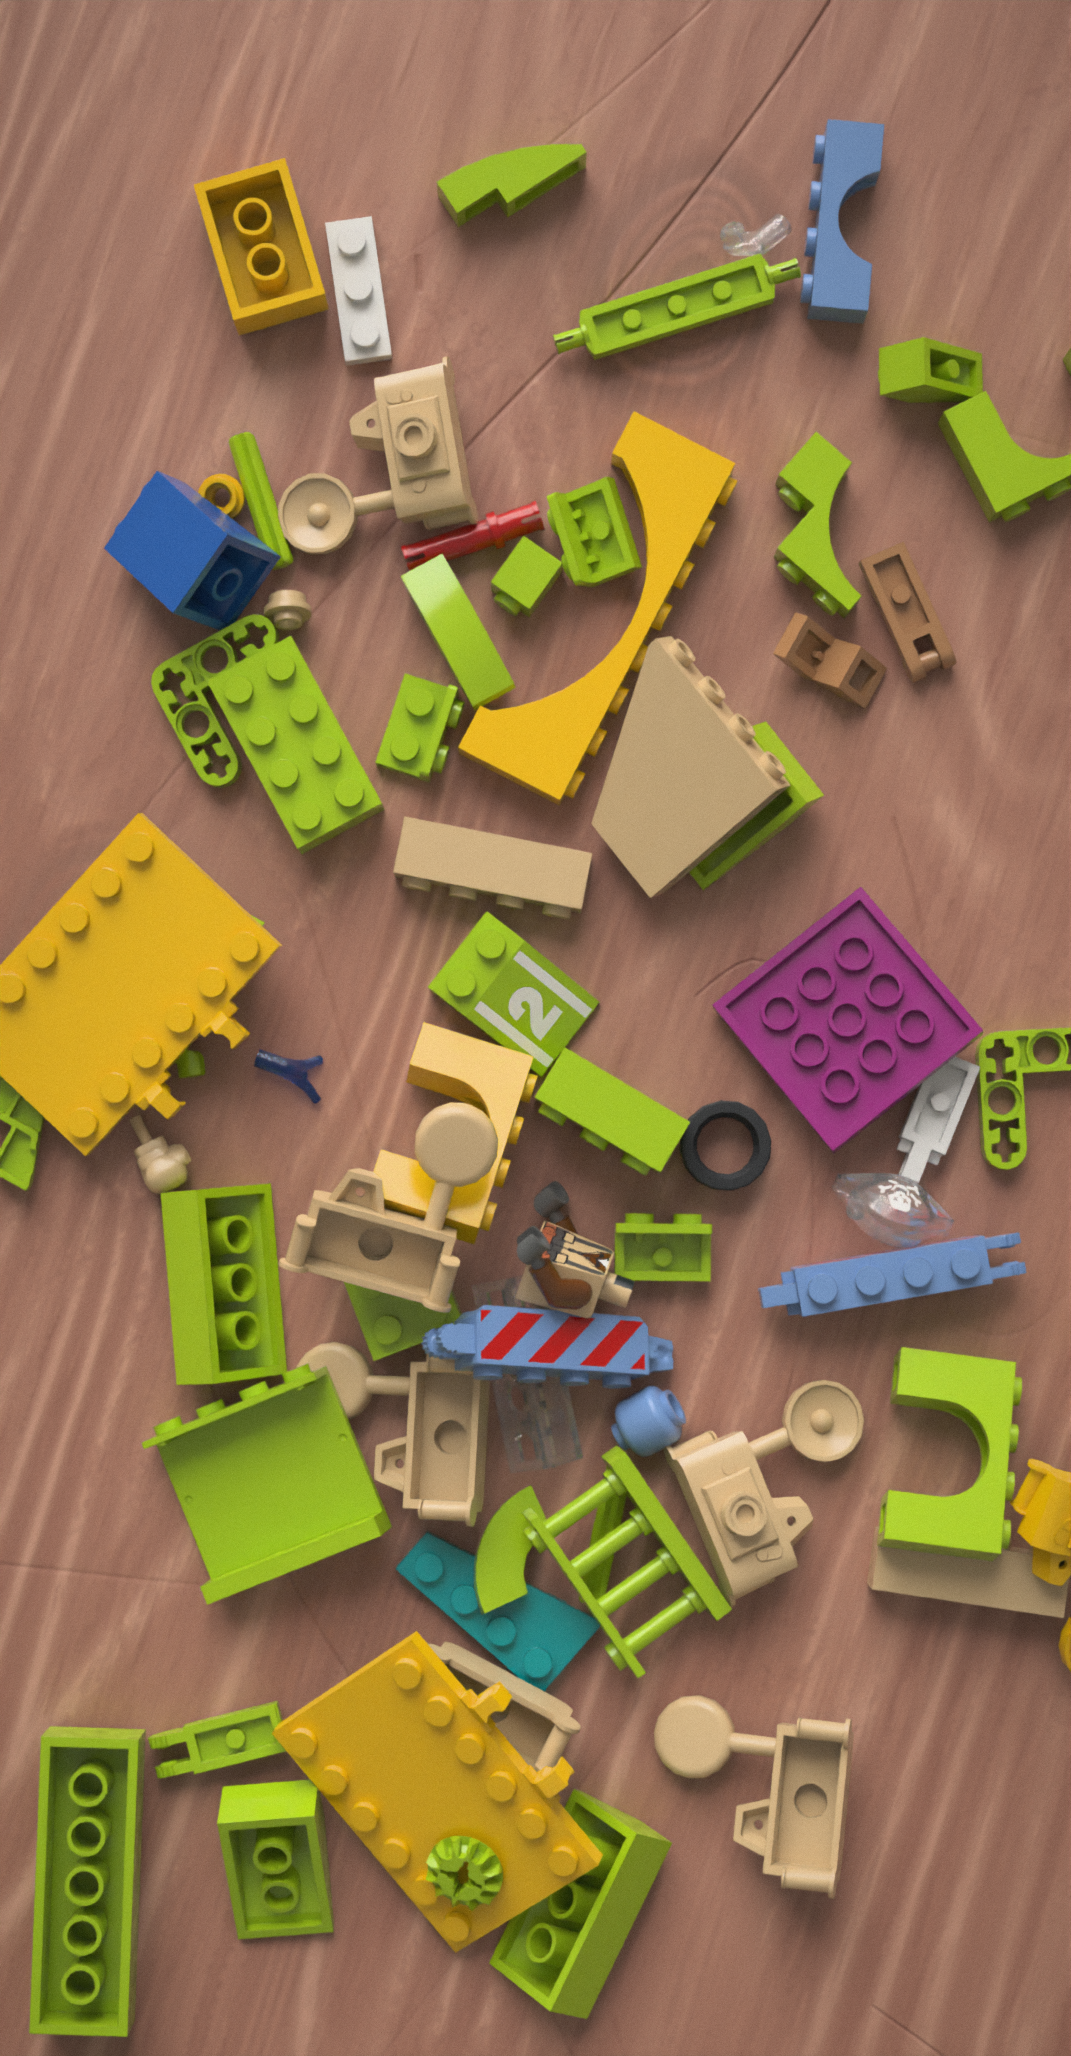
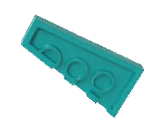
M427 1530L395 1569L516 1676L545 1691L600 1627L593 1615L585 1613L567 1604L566 1601L546 1593L527 1582L525 1583L528 1594L482 1615L474 1589L475 1555Z

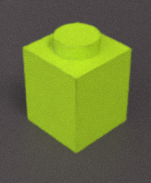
M523 536L491 581V591L496 594L493 599L494 602L514 616H517L521 611L530 618L562 573L563 563Z

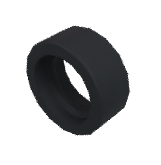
M720 1100L702 1106L688 1118L690 1124L680 1139L679 1152L685 1169L697 1182L714 1190L733 1191L750 1185L763 1173L770 1159L771 1137L766 1123L754 1109L740 1102ZM721 1117L733 1118L743 1123L750 1131L753 1139V1154L749 1162L741 1170L731 1174H720L708 1169L700 1160L697 1151V1141L703 1127L710 1121Z

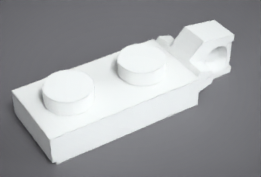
M954 1057L919 1085L899 1135L900 1141L897 1150L906 1153L898 1177L914 1184L919 1183L926 1163L938 1165L941 1156L946 1155L980 1066Z

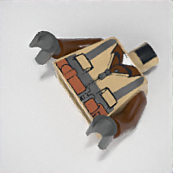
M553 1181L542 1189L534 1199L535 1210L541 1216L549 1217L551 1222L544 1220L541 1230L531 1226L517 1238V1256L520 1261L526 1264V1268L515 1298L583 1318L592 1317L598 1299L626 1308L635 1281L608 1272L614 1252L610 1248L578 1235L569 1215L563 1216L559 1210L568 1203V1194L559 1182Z

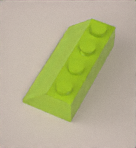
M271 1183L161 1193L176 1384H218L280 1375L287 1372Z
M573 1789L564 1809L603 1854L601 1861L594 1869L510 1919L489 1964L550 2012L587 2019L672 1842L642 1821L580 1790Z

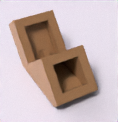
M799 613L794 614L773 652V655L800 676L863 709L867 707L887 670L885 665L863 647L834 638L810 617Z

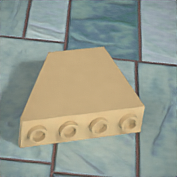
M672 636L656 638L648 645L591 823L650 898L667 892L790 786V783L783 776L786 770L780 760L771 752H764L753 739L756 733L751 724L738 713L733 714L723 701L726 696L719 684L711 677H704L693 664L695 656L690 648L680 639L674 640Z

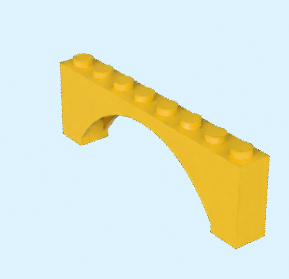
M635 411L631 415L611 457V464L622 470L633 492L641 515L646 544L645 584L641 600L630 625L619 643L606 658L587 675L567 688L541 700L517 707L490 711L479 706L458 747L460 755L559 806L565 795L572 799L576 795L586 775L579 770L586 754L595 757L607 735V731L600 728L608 712L615 715L618 714L629 692V689L622 686L630 670L639 673L648 649V646L644 643L651 629L654 628L661 631L673 607L666 603V600L674 586L681 590L683 589L695 565L687 561L695 545L704 548L716 525V522L709 519L716 504L719 503L726 506L738 482L731 477L735 466L734 462Z

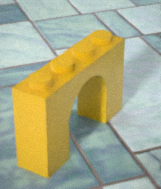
M424 1022L410 1061L406 1083L451 1096L482 1110L494 1124L498 1137L497 1158L490 1171L475 1183L454 1187L444 1222L445 1225L457 1229L456 1239L475 1245L479 1229L489 1232L497 1207V1203L489 1201L493 1186L503 1188L511 1160L502 1158L506 1144H517L524 1118L516 1115L520 1101L530 1103L538 1076L529 1073L534 1056ZM381 1150L373 1172L382 1178L384 1208L425 1219L436 1181L423 1171L418 1161Z

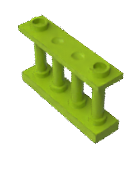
M616 1445L601 1456L609 1468L602 1473L604 1479L544 1522L529 1507L522 1512L530 1524L523 1531L539 1554L545 1550L549 1551L610 1640V1643L604 1649L617 1668L622 1671L628 1666L634 1675L639 1678L646 1672L634 1656L694 1611L700 1614L705 1610L718 1621L729 1613L732 1608L626 1452ZM626 1493L635 1506V1509L629 1512L631 1517L569 1561L554 1538L615 1494L621 1497ZM652 1532L662 1546L656 1551L657 1557L596 1600L581 1577L643 1533L644 1536H647ZM679 1571L688 1584L682 1590L684 1595L623 1639L608 1616L668 1572L674 1575Z

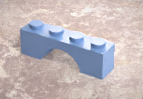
M828 119L824 134L815 135L812 164L821 165L819 182L811 181L808 210L817 211L815 228L807 227L804 256L813 257L811 274H803L800 303H809L807 319L863 324L868 313L872 264L857 256L847 246L840 232L838 214L842 205L851 196L876 185L881 169L884 124Z

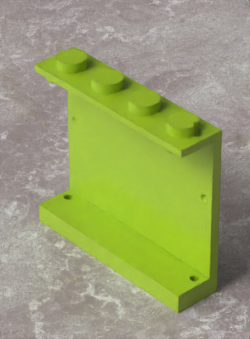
M308 1364L281 1374L285 1383L268 1389L265 1381L238 1392L241 1401L229 1406H225L223 1399L211 1402L196 1409L199 1418L185 1424L182 1423L180 1416L154 1426L153 1429L156 1435L142 1442L144 1449L157 1445L211 1578L200 1586L207 1605L380 1537L392 1527L327 1366L312 1372Z

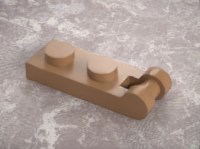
M904 541L860 560L859 567L897 648L904 670L911 683L926 678V672L939 666L944 670L956 665L957 662L953 649ZM928 637L932 649L918 655L913 642Z

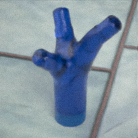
M263 1049L259 1050L254 1067L289 1080L303 1090L314 1104L321 1100L316 1089L307 1079V1071L323 1064V1058L320 1055L305 1060H294Z

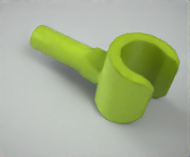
M186 1050L174 1063L177 1064L179 1078L202 1076L206 1073L204 1057L199 1051Z

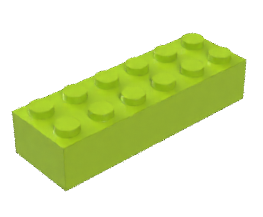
M50 1726L41 1736L29 2034L128 2037L135 2022L146 1729Z

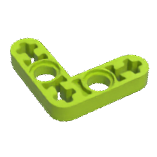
M252 614L236 621L164 661L152 674L151 685L153 692L195 770L204 782L214 787L224 788L236 782L241 774L242 763L205 692L211 690L207 680L279 642L280 636L277 628L268 618L262 615ZM255 625L261 631L268 629L269 633L263 637L265 646L258 649L254 644H248L239 649L246 656V658L239 661L236 651L227 642V639L234 636L235 642L240 644L251 637L248 630L250 627ZM213 647L223 648L228 655L227 666L218 673L208 672L203 665V656L206 651ZM171 671L177 676L185 675L186 679L180 683L185 696L188 699H192L196 694L199 699L198 701L184 704L176 713L172 707L181 705L178 696L171 690L164 691L163 686L168 683L166 675ZM202 711L209 719L207 732L197 738L188 736L184 729L186 717L192 712ZM217 736L220 737L221 742L212 744L216 754L223 759L229 757L231 763L225 766L227 775L222 778L216 773H208L207 769L213 765L208 752L203 749L197 755L195 747L208 745Z
M1071 1027L998 1031L984 1036L976 1046L975 1061L976 1065L980 1066L977 1074L981 1152L987 1164L995 1169L1008 1170L1015 1168L1024 1160L1027 1152L1023 1074L1071 1071V1064L1066 1063L1069 1047L1065 1035H1071ZM1041 1037L1051 1038L1058 1046L1059 1051L1056 1060L1048 1065L1038 1062L1033 1055V1045ZM994 1040H1000L1002 1048L1010 1049V1057L1002 1060V1074L1012 1071L1013 1081L1005 1079L988 1083L986 1081V1073L996 1074L995 1059L986 1057V1049L994 1047ZM996 1087H1005L1013 1094L1014 1105L1007 1114H997L989 1107V1094ZM1015 1119L1016 1129L1006 1128V1139L1009 1143L1016 1144V1152L1008 1154V1161L1002 1162L1000 1154L992 1153V1144L1000 1142V1128L990 1130L989 1120L1006 1122Z

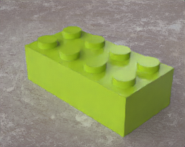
M291 635L207 680L215 698L301 854L385 810Z

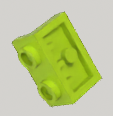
M405 673L375 764L429 783L433 771L441 774L450 750L449 746L443 745L448 727L457 728L465 704L464 701L458 700L459 688L451 684L446 687Z

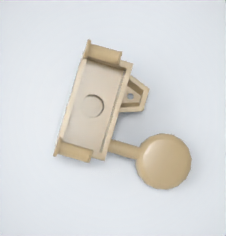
M443 357L442 363L429 367L375 378L374 385L377 401L354 414L349 423L351 435L358 448L385 452L391 490L354 497L353 493L342 481L325 473L307 474L296 479L284 491L278 505V519L284 537L295 548L309 554H328L340 549L352 537L357 525L358 516L394 508L397 518L405 524L423 520L424 526L430 531L469 520L471 524L478 523L477 508L471 494L453 386L455 384L454 370L449 357ZM371 420H375L373 428L368 427V423Z
M451 1102L434 1108L422 1119L416 1131L414 1149L419 1166L431 1179L436 1181L425 1219L384 1208L382 1178L368 1170L361 1168L348 1170L332 1193L314 1190L308 1214H301L296 1218L286 1257L279 1260V1266L292 1272H310L416 1301L434 1311L450 1312L452 1306L448 1303L460 1266V1260L456 1256L451 1255L456 1241L457 1229L445 1225L444 1222L454 1187L466 1186L480 1180L490 1171L497 1158L498 1137L492 1121L482 1110L466 1103ZM357 1188H362L365 1193L359 1196L355 1191Z
M331 1342L319 1344L308 1351L297 1367L308 1364L312 1372L327 1366L349 1421L364 1411L371 1401L372 1394L409 1396L407 1436L376 1445L374 1480L403 1492L402 1508L418 1509L419 1519L464 1521L468 1527H473L477 1512L482 1511L484 1499L490 1380L473 1379V1372L455 1371V1360L439 1359V1357L434 1359L433 1356L429 1357L428 1354L426 1362H411L410 1377L373 1375V1369L365 1355L350 1345ZM399 1459H402L404 1461V1466L402 1468H398L397 1461Z
M818 1380L802 1385L792 1393L784 1406L783 1428L751 1442H748L743 1431H733L720 1438L713 1431H706L673 1448L668 1445L663 1449L668 1465L676 1474L718 1576L720 1592L730 1607L736 1605V1599L774 1582L776 1576L798 1567L792 1547L812 1528L813 1524L810 1509L799 1496L771 1497L756 1460L791 1445L796 1452L806 1459L820 1462L841 1459L851 1452L862 1436L864 1418L861 1404L852 1391L838 1382ZM790 1516L794 1519V1523L791 1526L787 1523V1519Z
M446 1641L441 1647L428 1644L466 1691L472 1689L476 1695H479L500 1681L510 1692L512 1698L503 1712L495 1711L492 1713L491 1718L496 1723V1727L525 1762L531 1765L536 1772L546 1766L553 1768L557 1765L572 1734L579 1733L581 1729L580 1724L570 1717L573 1712L571 1707L458 1645Z
M701 1695L684 1696L668 1704L658 1716L654 1729L655 1749L662 1763L674 1774L689 1779L706 1778L721 1770L729 1761L733 1752L774 1758L770 1798L736 1806L733 1841L763 1856V1874L782 1876L781 1888L828 1893V1898H835L842 1866L854 1732H852V1719L846 1718L845 1723L798 1718L797 1724H777L776 1738L735 1733V1726L727 1710L715 1700ZM756 1820H761L763 1822L762 1829H757L755 1827Z

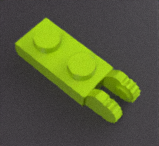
M278 1700L186 1723L183 1728H176L149 1736L148 1741L151 1749H164L174 1744L186 1742L190 1757L171 1759L155 1767L157 1778L171 1777L191 1771L194 1774L285 1752L286 1750L272 1735L276 1726L283 1721Z

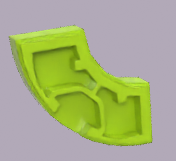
M531 1485L516 1493L495 1512L486 1525L480 1539L474 1560L473 1579L475 1594L482 1615L528 1594L524 1579L526 1556L533 1544L523 1531L530 1524L522 1512L530 1507L540 1517L542 1522L547 1520Z

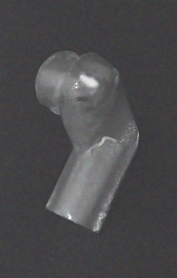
M776 214L757 231L745 232L742 223L730 222L721 229L720 238L724 242L723 249L732 256L765 255L792 232V227L786 217Z

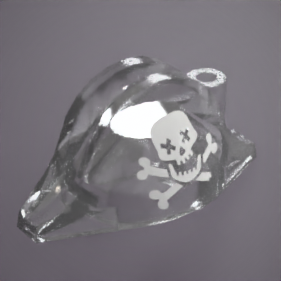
M838 1174L832 1186L834 1193L846 1206L847 1216L853 1219L867 1236L881 1244L901 1248L915 1247L924 1240L948 1236L954 1220L918 1183L898 1174Z

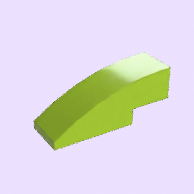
M550 144L524 147L495 154L466 165L437 181L438 197L458 227L497 202L506 216L509 217L586 168L587 152L582 144Z
M443 554L401 576L408 595L474 710L516 688L487 631Z

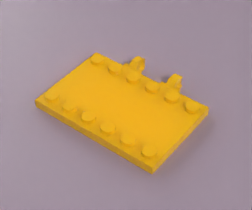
M138 813L0 965V1076L84 1156L90 1155L135 1105H138L142 1110H146L152 1105L166 1119L172 1118L186 1102L177 1101L170 1095L171 1088L165 1083L171 1076L167 1070L200 1034L203 1037H207L212 1031L215 1034H222L230 1041L231 1049H237L249 1036L250 1032L233 1017L239 1008L232 1000L282 947V944L143 813Z
M416 1631L280 1722L272 1732V1735L456 1953L597 1867L603 1854L559 1803L561 1796L558 1792L568 1786L569 1777L574 1773L573 1768L563 1756L560 1757L555 1767L546 1766L536 1772L531 1765L525 1762L496 1727V1723L491 1718L492 1713L495 1711L503 1712L512 1698V1695L499 1681L479 1695H476L472 1689L466 1691ZM451 1836H467L483 1842L493 1850L502 1865L503 1883L489 1905L483 1903L471 1911L467 1905L463 1904L452 1908L451 1900L444 1895L435 1897L434 1884L426 1880L428 1872L426 1861L437 1843ZM465 1862L463 1867H460L458 1870V1880L461 1884L466 1883L469 1879L468 1862Z

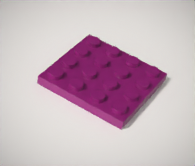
M859 887L712 1004L713 1009L833 1154L983 1035V1029L862 887Z

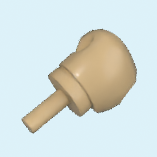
M140 1115L130 1119L129 1121L142 1146L134 1150V1154L138 1159L137 1164L149 1191L156 1194L167 1193L187 1181L188 1171L186 1165L191 1161V1158L182 1144L168 1145L164 1136L152 1139Z

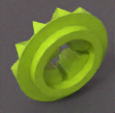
M451 1836L441 1840L434 1846L426 1861L428 1864L426 1880L434 1884L435 1897L444 1895L451 1900L452 1908L463 1904L473 1911L480 1904L489 1905L503 1883V1869L497 1855L486 1844L472 1837ZM465 1862H468L469 1879L466 1883L461 1884L458 1880V1870L460 1867H463Z

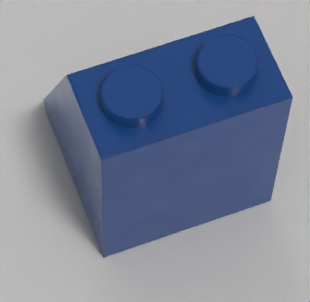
M156 471L151 480L143 487L140 496L125 518L117 525L114 534L104 547L111 556L172 613L217 630H222L236 622L280 559V556L274 550L223 513L206 498L202 497L185 482L159 471Z

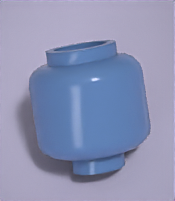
M648 1386L623 1399L616 1405V1423L611 1426L614 1438L623 1450L631 1448L637 1455L648 1457L680 1439L682 1425L686 1423V1417L679 1401L670 1390L662 1391L656 1386Z

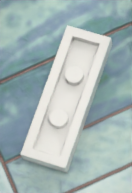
M372 216L325 223L346 366L391 360L392 352Z

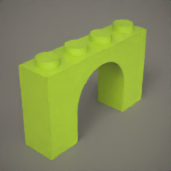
M1070 348L1063 358V362L1071 376ZM986 391L944 411L940 417L938 425L989 522L1001 516L1005 523L1028 512L1031 509L1028 504L1029 502L1043 495L1047 501H1051L1071 490V454L1058 458H1042L1024 451L1008 434Z
M906 1347L899 1349L894 1357L890 1404L940 1410L961 1419L971 1429L977 1439L981 1454V1465L973 1486L967 1491L954 1496L941 1497L888 1490L881 1498L877 1546L993 1561L1001 1554V1549H1008L1011 1536V1521L1004 1519L1005 1501L1012 1500L1015 1486V1474L1008 1471L1009 1453L1016 1452L1019 1435L1018 1425L1011 1424L1013 1406H1019L1022 1394V1378L1015 1377L1016 1362Z

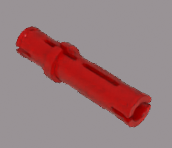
M532 501L530 504L499 515H495L494 511L485 514L486 519L478 521L477 524H468L428 539L403 545L401 549L405 559L421 553L425 554L424 557L407 562V567L411 571L440 554H443L446 561H450L494 545L496 549L506 547V541L539 530L543 531L545 528L541 517L524 523L521 522L524 518L540 513L536 501Z

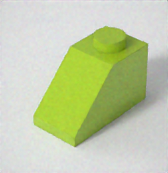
M926 337L879 348L878 380L880 383V395L908 403L964 402L983 392L982 353Z

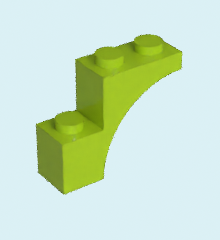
M815 432L779 473L775 483L780 488L778 492L779 497L795 511L799 512L803 508L807 515L778 546L774 558L779 562L776 566L785 578L796 585L802 581L815 593L812 599L822 610L832 616L837 612L845 619L858 604L862 596L852 587L838 566L830 541L829 515L833 495L840 482L848 473L852 462L819 433Z

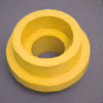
M212 475L204 480L198 491L202 497L206 498L232 519L241 513L245 504V494L242 485L230 475ZM221 489L227 490L230 495V501L224 507L218 506L215 501V495Z

